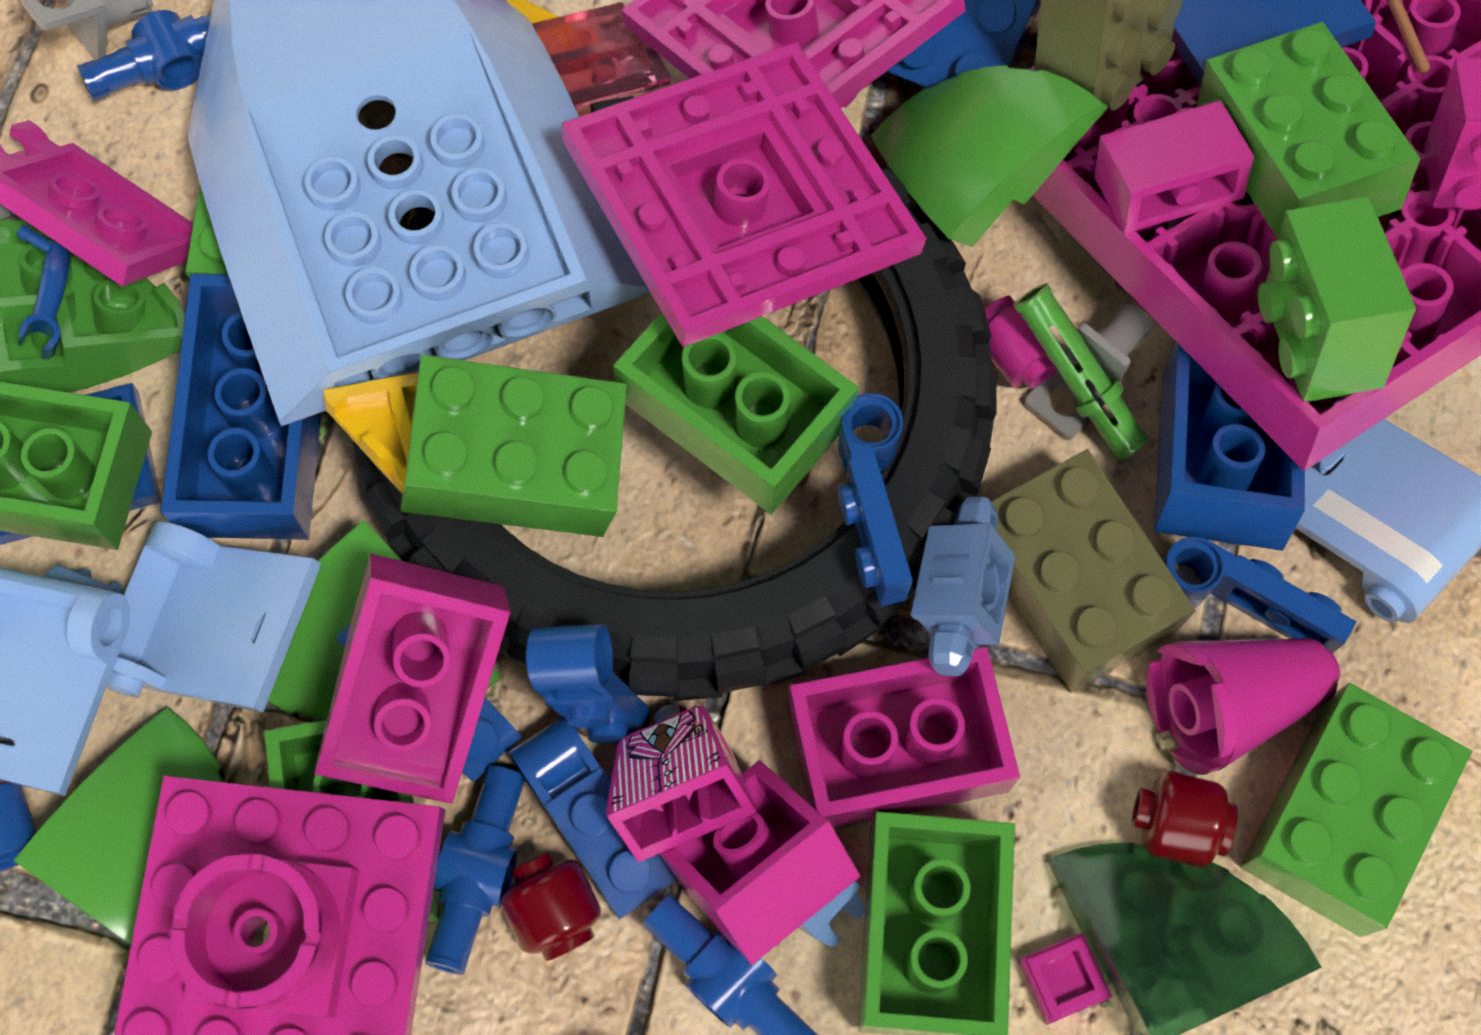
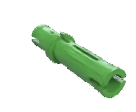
M1047 283L1041 284L1020 297L1013 306L1017 312H1020L1047 357L1075 396L1074 408L1081 417H1089L1111 449V453L1116 460L1128 457L1142 448L1149 440V437L1140 428L1133 414L1120 395L1123 393L1121 384L1117 378H1108L1084 342L1082 335L1077 331L1051 293L1049 285ZM1054 325L1078 360V364H1072L1050 331V326ZM1086 380H1091L1113 413L1112 417H1108L1086 385Z

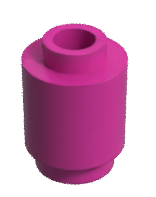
M1009 295L1004 296L984 309L992 335L990 340L992 362L1013 388L1026 384L1029 389H1033L1047 381L1057 369L1047 357L1020 312H1017L1014 308L1015 300Z

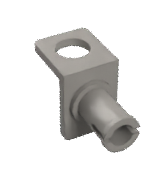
M19 0L43 30H50L68 24L71 31L94 60L106 56V34L109 27L153 12L151 9L153 7L152 0H68V7L62 9L48 8L43 6L38 0Z
M1123 304L1118 309L1119 311L1099 332H1096L1086 323H1082L1077 328V331L1082 335L1084 342L1108 378H1117L1119 383L1131 363L1127 355L1152 330L1148 317L1140 309L1130 304ZM1067 347L1066 355L1073 365L1078 364V360L1070 348ZM1056 371L1047 381L1034 388L1028 394L1024 405L1065 440H1071L1090 419L1089 417H1081L1078 413L1070 416L1060 415L1051 408L1048 401L1050 391L1056 387H1068L1059 372ZM1086 380V385L1102 408L1106 404L1091 380Z

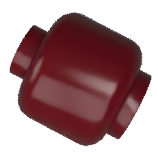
M1165 771L1155 780L1151 789L1140 787L1133 806L1131 825L1132 827L1142 829L1143 846L1150 855L1194 867H1205L1217 855L1225 857L1228 854L1236 832L1238 808L1235 803L1228 801L1227 791L1221 784L1175 771Z
M546 852L511 870L516 883L509 886L501 894L500 906L523 952L528 954L542 953L545 961H549L578 948L595 937L591 927L599 920L601 907L582 866L577 861L566 859L553 864L549 853Z

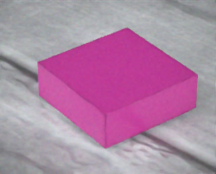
M1083 932L1018 960L1046 1025L1112 998Z

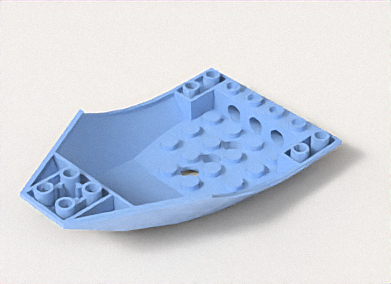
M214 0L187 136L218 245L281 426L326 411L323 402L324 389L418 372L421 355L464 361L651 293L561 140L562 123L579 117L563 81L530 20L506 0ZM383 100L394 106L396 114L388 126L374 130L364 127L359 122L360 110L371 101ZM404 153L413 158L412 165L401 174L388 175L379 170L381 162L389 155ZM424 207L435 213L433 221L421 230H408L400 225L402 216L410 209Z

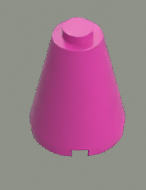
M1311 638L1178 641L1163 645L1157 650V652L1163 654L1160 660L1149 664L1146 676V690L1151 716L1158 733L1169 730L1179 747L1169 752L1186 770L1197 775H1206L1225 768L1330 701L1337 691L1340 668L1333 653L1326 649L1319 641Z

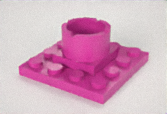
M634 0L621 9L626 28L689 79L797 42L840 108H846L856 98L858 92L964 13L965 2L964 0Z
M797 42L562 123L561 140L682 347L922 253L926 241L925 235Z
M164 776L114 1035H411L445 809L440 806ZM267 924H269L270 935L267 941L264 943V930Z

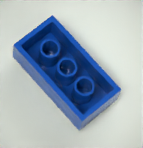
M190 274L161 513L169 523L188 528L207 538L309 540L322 412L281 426L229 275Z

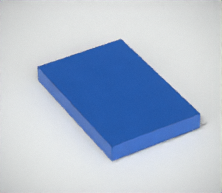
M1183 0L1181 10L1175 19L1172 42H1174L1176 50L1201 86L1207 59L1320 22H1324L1339 45L1343 47L1371 38L1376 20L1361 0Z

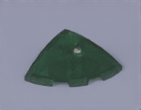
M1127 842L1098 844L1074 849L1047 860L1081 933L1083 932L1106 984H1113L1136 1035L1183 1034L1322 968L1307 941L1291 920L1269 898L1259 894L1250 885L1232 875L1228 869L1214 862L1205 867H1194L1154 857L1147 852L1144 846Z

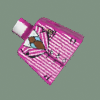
M673 704L664 706L654 715L653 725L625 736L617 744L606 814L638 862L757 813L756 805L734 754L704 706H694L690 709Z

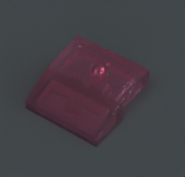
M623 2L531 23L562 79L575 109L589 106L591 103L612 100L670 85L671 75L660 54L626 28L621 9L625 7Z

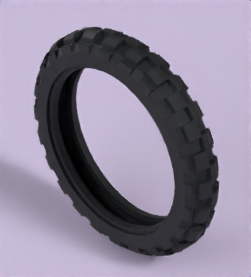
M634 95L591 103V113L634 98ZM885 168L882 172L926 237L920 255L854 280L866 295L882 323L896 365L899 409L903 417V427L895 458L887 468L881 471V475L913 579L906 601L880 607L875 587L866 589L863 587L855 559V549L863 547L856 524L846 525L844 522L820 544L797 559L766 574L739 583L704 590L678 592L648 591L610 585L581 576L552 563L528 548L505 529L502 524L400 512L402 493L353 441L355 460L362 475L368 500L389 543L403 562L505 587L510 615L499 651L505 654L506 659L527 668V641L533 628L604 624L609 631L612 642L613 672L636 695L674 697V701L721 698L723 693L754 686H759L763 689L807 674L808 668L836 654L842 656L881 629L882 624L904 604H909L915 597L929 527L953 525L958 508L967 497H977L991 451L990 444L993 424L997 414V370L992 365L990 351L992 335L980 294L972 290L964 272L965 260L953 241L948 239L936 224L934 225L907 192L905 185L890 169ZM420 207L404 228L408 230H421L433 221L435 213L428 208Z

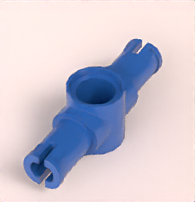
M158 10L143 16L131 31L132 39L125 41L126 47L99 59L77 65L79 74L92 100L95 102L113 92L143 82L145 85L156 82L160 88L165 90H178L195 83L199 78L211 14L196 19L189 15L181 19L177 13L171 10Z
M488 766L471 821H463L460 833L450 831L446 837L439 855L434 882V890L440 891L438 902L443 907L425 960L426 965L455 975H464L482 917L490 916L492 906L501 907V894L511 886L513 879L511 870L516 867L518 848L511 847L514 836L509 833L525 782V777L519 772L500 766Z
M670 894L664 898L642 923L686 966L682 973L689 979L685 984L687 989L730 1029L734 1024H737L742 1030L749 1026L757 1035H818L776 995L780 990L773 982L777 974L763 958H760L751 965L720 931L714 936Z

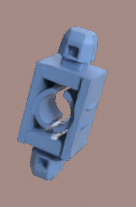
M967 497L958 508L953 525L930 526L928 529L911 616L914 620H918L931 634L928 654L932 668L938 674L944 676H961L971 663L975 645H999L1016 555L998 534V514L996 508L985 497Z

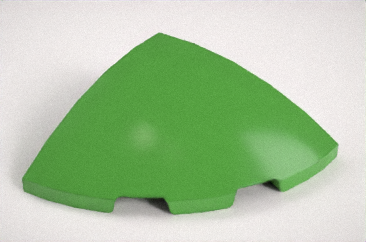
M1008 65L982 67L961 72L955 77L920 91L886 118L871 137L889 168L905 185L907 192L948 239L973 247L1012 200L1024 205L1108 106L1086 89L1048 71L1010 68Z
M0 219V382L70 393L126 376L181 350L186 313L179 300L165 283L156 287L147 278H143L122 287L72 252H70L68 281L55 320L60 328V339L55 354L50 359H41L42 352L50 341L49 337L41 332L30 333L26 336L24 343L18 345L19 330L22 322L33 314L43 269L42 262L47 253L29 242L19 239V236L16 234L22 225H28L33 228V231L52 243L55 241L24 220Z
M365 520L361 521L318 560L322 563L267 701V703L292 715L293 712H298L306 716L327 720L345 649L336 639V636L351 623L370 553L402 561ZM495 667L493 668L488 688L502 678Z
M167 707L141 727L90 774L43 824L13 861L131 944L163 777L170 776L223 782L219 774V770L222 767L203 739L189 724Z

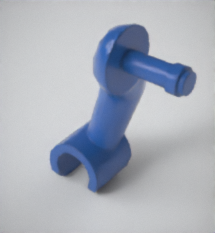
M22 225L16 234L19 236L18 238L29 242L47 254L42 262L43 269L33 314L22 322L19 330L18 345H22L26 336L30 333H44L49 337L50 341L46 344L41 359H50L55 354L60 339V328L55 320L68 281L71 254L69 250L56 241L52 243L33 231V228L28 225Z

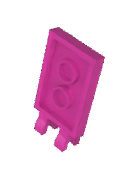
M30 120L11 125L10 136L23 145L25 152L19 151L7 154L0 145L1 205L122 287L188 261L194 223L74 143L62 146L57 145L47 137L46 133Z

